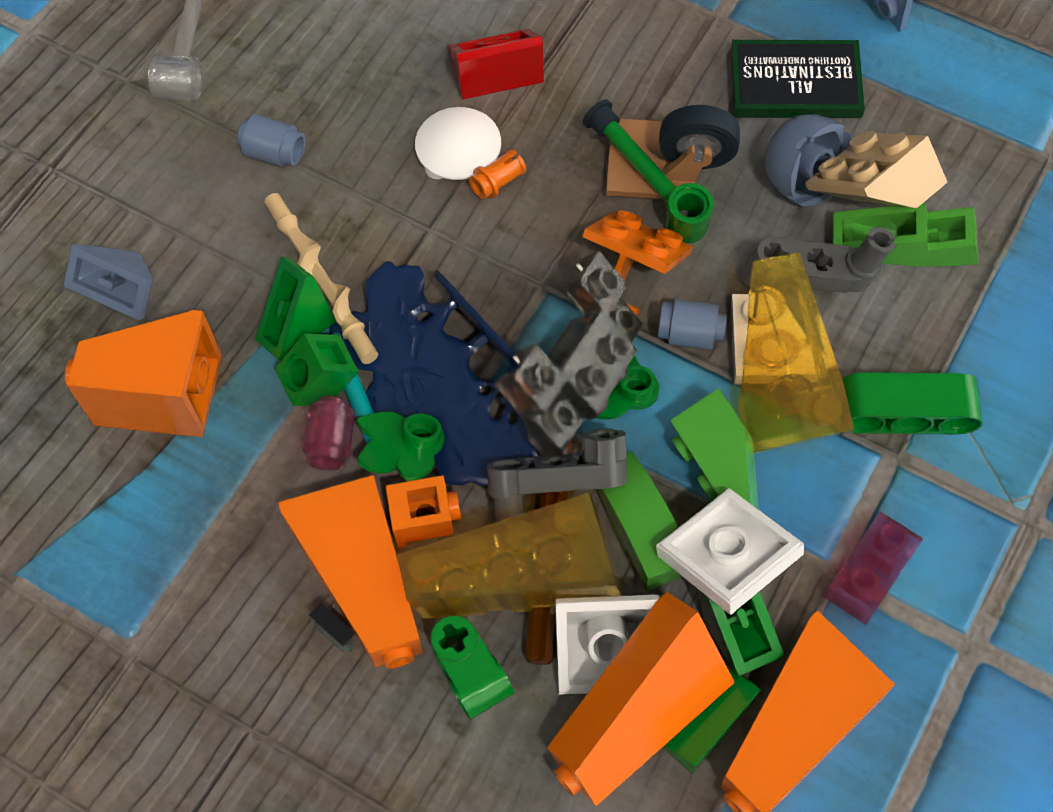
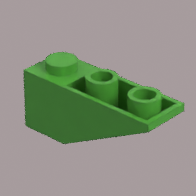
M718 388L670 420L678 432V435L673 437L672 441L687 463L692 459H695L703 473L696 478L711 501L730 488L759 510L753 438Z

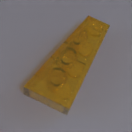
M589 493L397 554L406 599L424 619L448 617L451 615L487 614V611L512 610L513 613L532 611V608L556 606V598L623 596L601 518Z

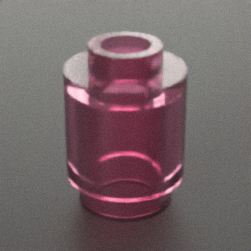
M325 396L320 398L318 402L308 406L303 452L307 455L306 463L309 466L320 470H339L345 466V459L350 457L355 411L347 405L345 400L338 397Z

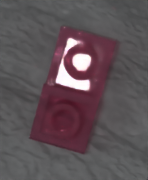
M880 512L823 597L866 625L923 538Z

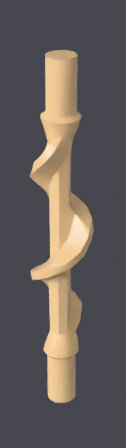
M272 193L268 195L264 203L276 221L277 229L290 239L299 253L300 257L297 264L315 278L324 298L328 300L333 309V314L341 328L343 339L349 340L363 364L372 363L377 359L378 352L364 331V323L351 314L348 302L350 289L347 286L335 284L330 280L318 261L321 246L299 230L297 217L291 214L280 194Z

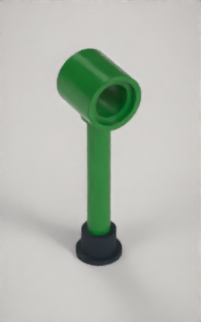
M608 99L596 103L584 116L583 125L586 128H593L600 137L606 136L664 199V207L667 209L665 216L666 229L679 233L683 237L682 241L687 244L701 240L708 231L714 206L710 192L703 186L695 183H685L676 187L619 125L620 118L611 110L612 103ZM691 210L698 216L686 217L680 211Z

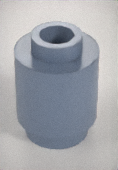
M253 114L248 120H244L238 130L237 143L241 145V151L244 156L276 166H296L301 160L305 149V134L297 131L296 126L258 114Z
M676 298L675 303L663 301L658 338L669 339V344L712 350L714 341L723 343L727 315L718 314V304Z

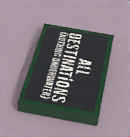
M732 40L731 68L734 118H794L796 116L812 114L828 118L863 117L865 105L859 40Z

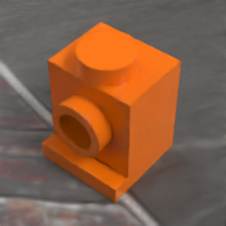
M444 475L386 485L392 531L397 548L406 547L409 542L454 534L452 521L461 520L457 491L447 492ZM424 511H432L434 513L418 517Z

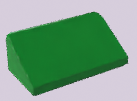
M729 668L728 670L735 683L662 747L691 774L704 762L756 701L761 692V689L742 676H737Z

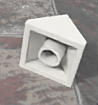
M659 595L556 598L559 695L587 694L658 601Z

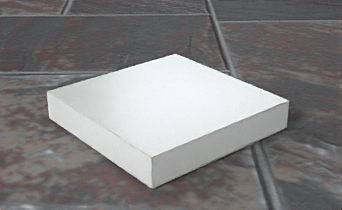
M730 488L656 545L657 556L730 615L804 555L803 542Z

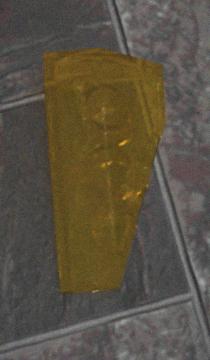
M800 253L754 261L752 263L747 311L746 348L743 351L742 365H744L741 392H739L738 402L740 420L753 438L754 453L836 437L853 431L854 427L843 380Z

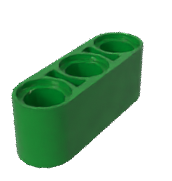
M855 373L847 375L839 382L843 429L851 433L957 435L971 433L982 427L978 379L969 374Z

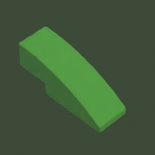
M924 202L918 208L886 206L834 212L833 244L851 246L853 249L859 247L865 240L868 232L874 227L886 228L894 235L895 240L892 243H896V246L886 256L882 264L905 266L979 265L978 231L974 207L927 212Z
M633 451L627 453V483L618 487L596 490L625 554L629 553L645 590L649 591L683 577L657 556L656 545L675 531L678 525L645 468Z

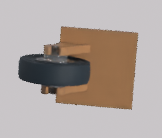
M690 105L681 107L670 112L663 121L620 119L619 125L676 187L685 183H695L701 169L716 168L728 163L736 156L740 145V128L737 120L727 111L714 106ZM610 141L606 196L663 199Z

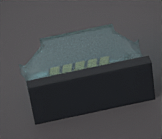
M321 602L309 614L315 623V627L342 652L346 650L351 652L353 650L352 638L355 632Z

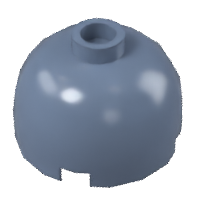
M818 114L796 116L785 122L770 138L766 151L765 170L773 187L782 195L803 207L815 206L827 199L830 195L808 190L805 182L819 171V166L823 162L838 156L850 146L852 137L851 134L844 131L843 128L845 126Z

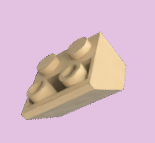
M865 131L855 136L850 141V146L838 156L823 162L819 166V171L807 180L805 184L810 191L857 202L918 208L943 187L947 180L928 136L906 135L904 132L888 134Z

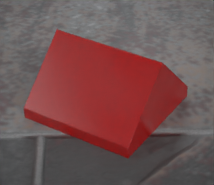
M529 28L448 45L462 100L544 83L542 36Z

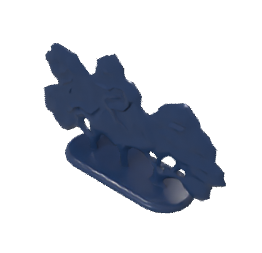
M386 261L365 281L367 311L365 313L351 312L354 317L364 323V331L378 352L377 359L372 363L363 364L349 340L343 339L357 369L374 372V381L366 391L374 413L395 412L405 418L413 414L423 413L436 418L441 424L445 440L441 451L434 455L437 474L438 476L444 475L445 484L462 486L472 482L479 486H487V465L490 462L538 456L537 450L551 435L552 422L544 412L534 408H518L515 388L517 383L526 382L544 402L553 404L555 402L548 391L438 270L434 271V278L449 297L443 304L429 303L424 295V273L420 266L405 264L396 267L392 262ZM457 307L480 332L470 342H462L457 337L447 335L443 330L450 312ZM428 311L433 314L423 323L418 321V315L422 312ZM337 322L330 326L329 335L334 333L342 335L341 328ZM487 342L509 364L507 372L499 381L481 380L471 371L469 366L471 355ZM491 386L493 390L487 396L479 393L480 388ZM499 391H504V395L499 399L503 403H507L501 419L495 420L490 415L491 403ZM515 410L519 416L518 421L510 424L508 422L509 415Z

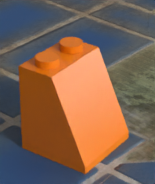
M191 310L79 341L74 359H70L65 368V384L94 426L203 437L222 353L204 312Z

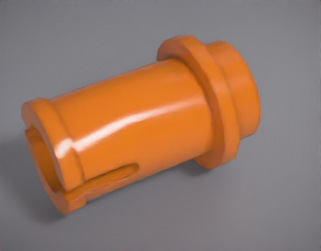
M510 149L486 167L478 166L473 170V175L469 177V184L473 192L480 199L487 197L495 198L499 194L500 188L518 176L525 174L526 165L522 157L519 155L512 161V158L517 155L515 150Z

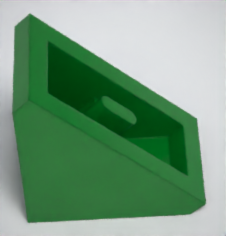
M281 256L255 340L278 360L284 358L304 333L321 334L336 322L315 278L291 258Z
M700 591L704 623L737 676L785 656L760 591L731 615Z

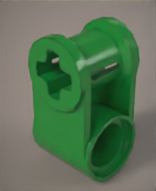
M451 615L442 618L435 624L431 632V644L436 661L447 677L453 694L469 720L474 719L515 694L501 665L493 654H490L468 619ZM454 636L457 641L463 640L464 649L456 652L453 647H447L446 639Z

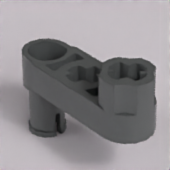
M874 227L868 232L861 245L854 249L851 246L767 237L761 240L742 269L741 278L743 283L754 294H770L780 285L847 293L848 291L862 292L881 271V263L895 248L896 243H892L895 237L886 228Z
M611 428L593 429L582 433V453L518 457L490 462L487 465L488 494L494 498L495 537L502 540H515L526 536L523 496L526 494L603 489L626 484L628 480L626 433L622 430Z

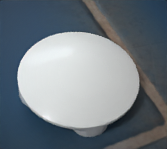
M452 107L436 112L423 122L415 138L417 157L424 166L425 173L432 179H469L476 167H486L495 161L501 149L500 132L493 120L486 114L467 107Z

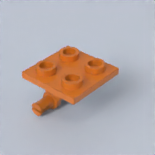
M619 210L608 214L585 228L582 236L620 254L607 291L603 293L585 285V283H581L574 300L596 309L597 315L606 319L608 316H611L632 327L638 318L637 315L640 313V308L618 300L617 296L634 260L666 274L688 257L694 246L683 242V237L675 231L666 228L653 229L642 224L643 219L640 216L629 211Z

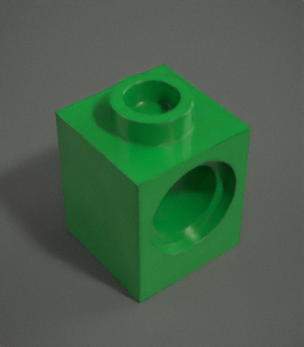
M304 333L274 368L292 406H329L359 372L340 335Z

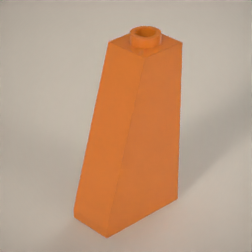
M374 475L278 502L280 512L288 529L350 628L355 632V636L374 666L385 665V668L388 669L399 668L413 662L415 655L424 653Z
M669 592L662 595L548 745L547 749L558 764L553 774L571 796L574 797L580 791L590 802L597 806L735 683L702 618L696 610Z
M818 610L807 622L720 786L726 792L723 799L733 812H772L887 696L895 685L891 679Z

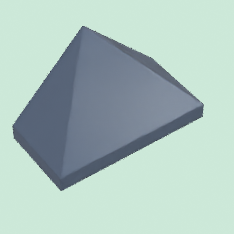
M75 244L71 246L64 287L139 321L144 319L153 277L140 252Z

